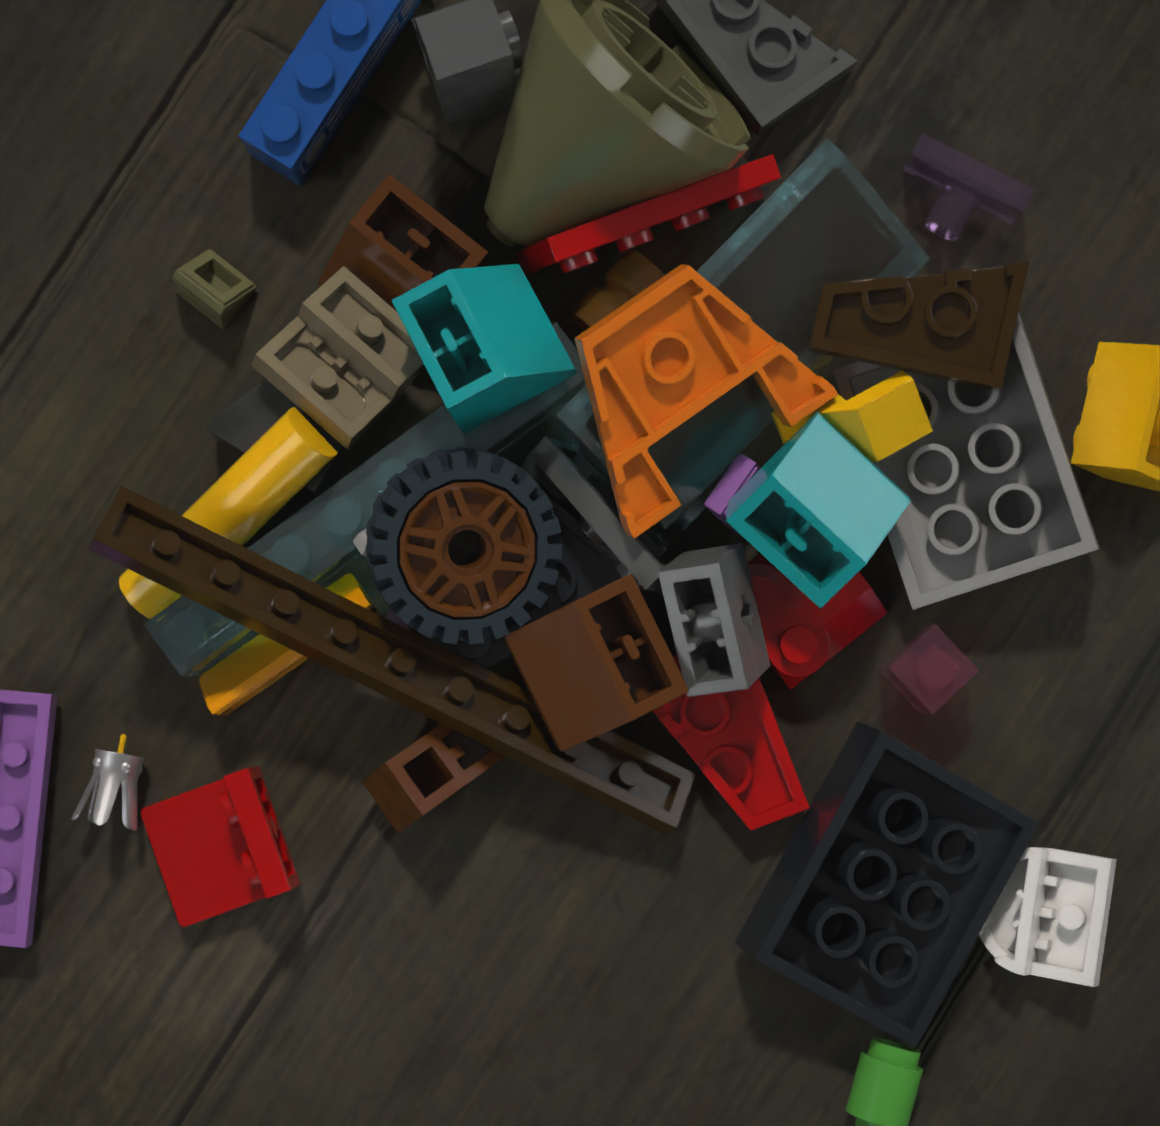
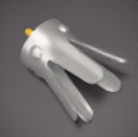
M125 734L120 736L117 753L95 749L93 775L71 820L77 819L94 787L87 817L90 822L97 825L105 824L110 816L121 784L123 824L128 829L137 830V781L142 772L145 758L123 754L127 739Z

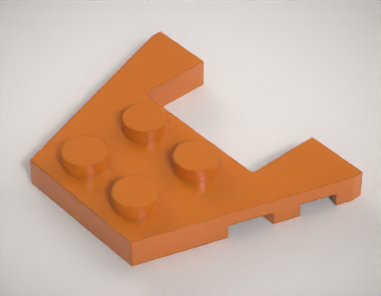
M679 265L574 338L621 525L626 534L634 539L682 505L648 452V448L751 375L755 378L781 423L793 427L838 395L833 385L823 377L817 376L798 360V356L783 343L774 340L751 320L752 317L690 265Z

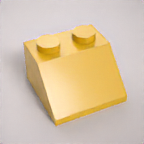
M1098 342L1095 360L1087 376L1088 390L1080 424L1077 426L1073 436L1074 450L1071 464L1105 479L1160 492V345Z

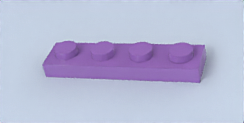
M0 689V946L27 948L32 945L58 694Z

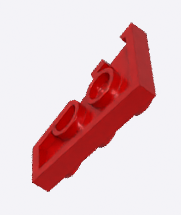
M675 655L673 658L681 673L678 656ZM760 678L749 689L687 697L685 693L653 710L662 724L676 738L750 831L810 808Z

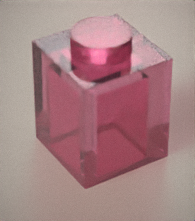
M936 624L924 626L879 668L905 698L923 715H933L979 672L973 663Z

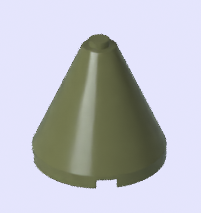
M539 0L484 205L485 212L489 217L486 221L487 228L500 242L509 247H514L516 244L529 247L548 237L728 170L749 149L746 145V142L751 138L749 131L741 116L719 86L678 43L671 50L660 38L645 27L650 18L628 0Z

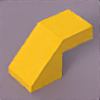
M903 370L847 401L839 394L793 427L783 425L775 412L771 413L783 444L818 411L871 462H879L933 432L914 379Z

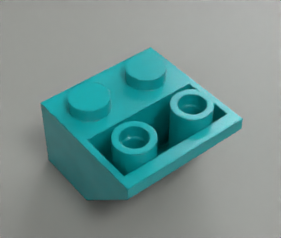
M519 264L449 269L391 300L447 410L463 434L578 374Z
M817 411L728 501L726 522L821 609L868 563L911 500Z

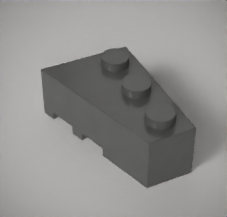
M463 0L410 19L450 132L510 111L523 60L519 51L522 48L520 38L509 10L498 13L493 0Z

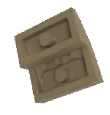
M345 266L338 270L302 303L298 316L255 354L252 367L346 449L352 446L425 368L397 311Z

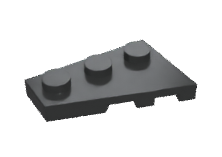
M654 0L757 136L849 73L858 62V60L841 48L836 52L810 34L812 28L795 15L789 19L764 0Z
M545 436L529 453L543 470L539 476L542 484L559 500L563 502L569 500L582 515L577 520L582 531L599 546L605 547L607 544L619 558L620 562L616 565V569L622 577L632 573L640 592L643 593L647 590L663 594L658 572L671 562L664 554L671 542L655 527H650L635 539L628 536L621 525L611 483L572 444Z

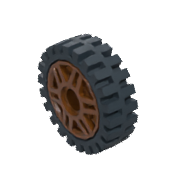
M472 448L442 449L430 452V456L422 459L417 458L406 464L407 468L400 474L395 473L386 483L387 488L383 494H378L372 506L374 511L371 519H368L367 545H365L370 574L377 591L391 611L418 633L429 638L435 637L444 643L457 644V641H465L469 645L484 643L483 638L491 636L499 639L508 635V629L517 624L521 627L531 619L529 613L536 606L541 609L548 599L546 591L549 585L555 586L559 571L556 569L557 559L562 560L563 547L559 542L558 533H561L559 520L553 512L551 501L539 484L513 462L501 456ZM463 530L476 532L478 536L476 552L465 560L456 561L450 559L448 545L455 534Z

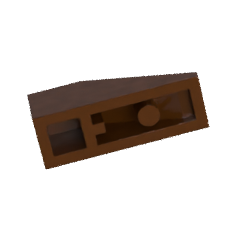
M519 670L507 678L528 689ZM440 724L385 762L362 783L399 834L506 756Z

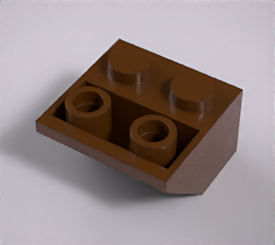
M388 174L348 223L317 285L321 287L338 270L345 266L396 311L391 301L392 299L449 269L491 266L488 251L392 175Z
M632 573L502 637L559 752L631 722L689 692Z

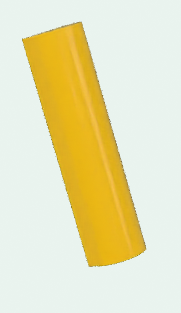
M292 407L182 516L243 546L317 475L338 452L295 407ZM127 569L119 577V586L127 601L138 612L153 621H165L188 600V598L130 569Z

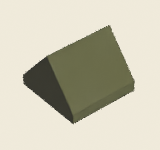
M210 249L175 270L172 276L175 292L222 330L227 327L257 287L251 280Z

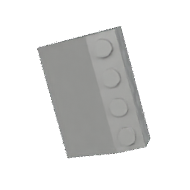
M1019 312L1003 384L999 392L905 372L914 379L933 432L879 462L872 463L911 500L887 535L912 610L1100 549ZM857 361L832 371L840 395L847 401L898 373L900 370Z

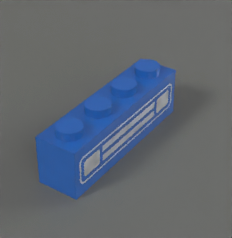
M326 0L238 135L248 153L302 187L422 0Z

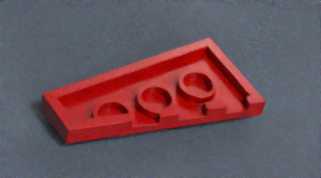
M771 154L548 237L514 254L525 276L559 263L562 273L565 274L598 261L594 249L615 242L620 253L654 240L651 228L671 221L676 232L710 219L706 207L726 200L729 211L763 199L765 197L761 186L782 177L774 155Z

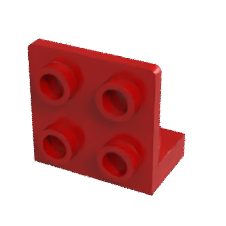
M260 766L248 767L223 776L224 778L149 805L141 810V817L178 923L182 927H187L263 898H271L301 885Z

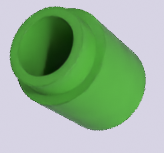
M871 1037L868 1051L862 1050L860 1053L845 1109L847 1113L857 1117L854 1126L909 1125L923 1069L918 1066L921 1055L919 1050L891 1040Z

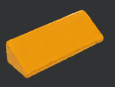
M351 573L345 574L326 588L375 613L374 609L377 607L356 577ZM259 634L201 675L199 683L207 707L213 715H229L309 658Z

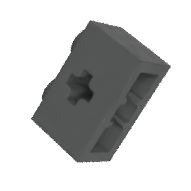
M743 543L683 552L662 568L658 575L682 677L689 689V692L686 693L687 697L749 689L768 669L770 661Z

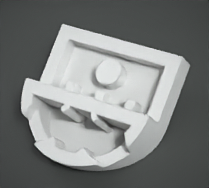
M1026 847L978 934L985 947L995 957L994 961L1003 968L1023 976L1035 975L1090 987L1099 986L1117 859L1054 848Z

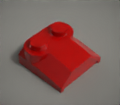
M762 554L748 563L770 667L788 690L793 689L809 675L818 671L824 663L887 614L886 609L874 590L860 572L820 609Z

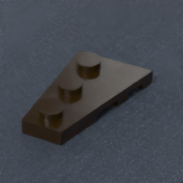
M1030 261L1006 264L1004 267L977 270L965 268L947 270L945 273L904 278L901 275L823 284L809 351L999 392L1003 384Z

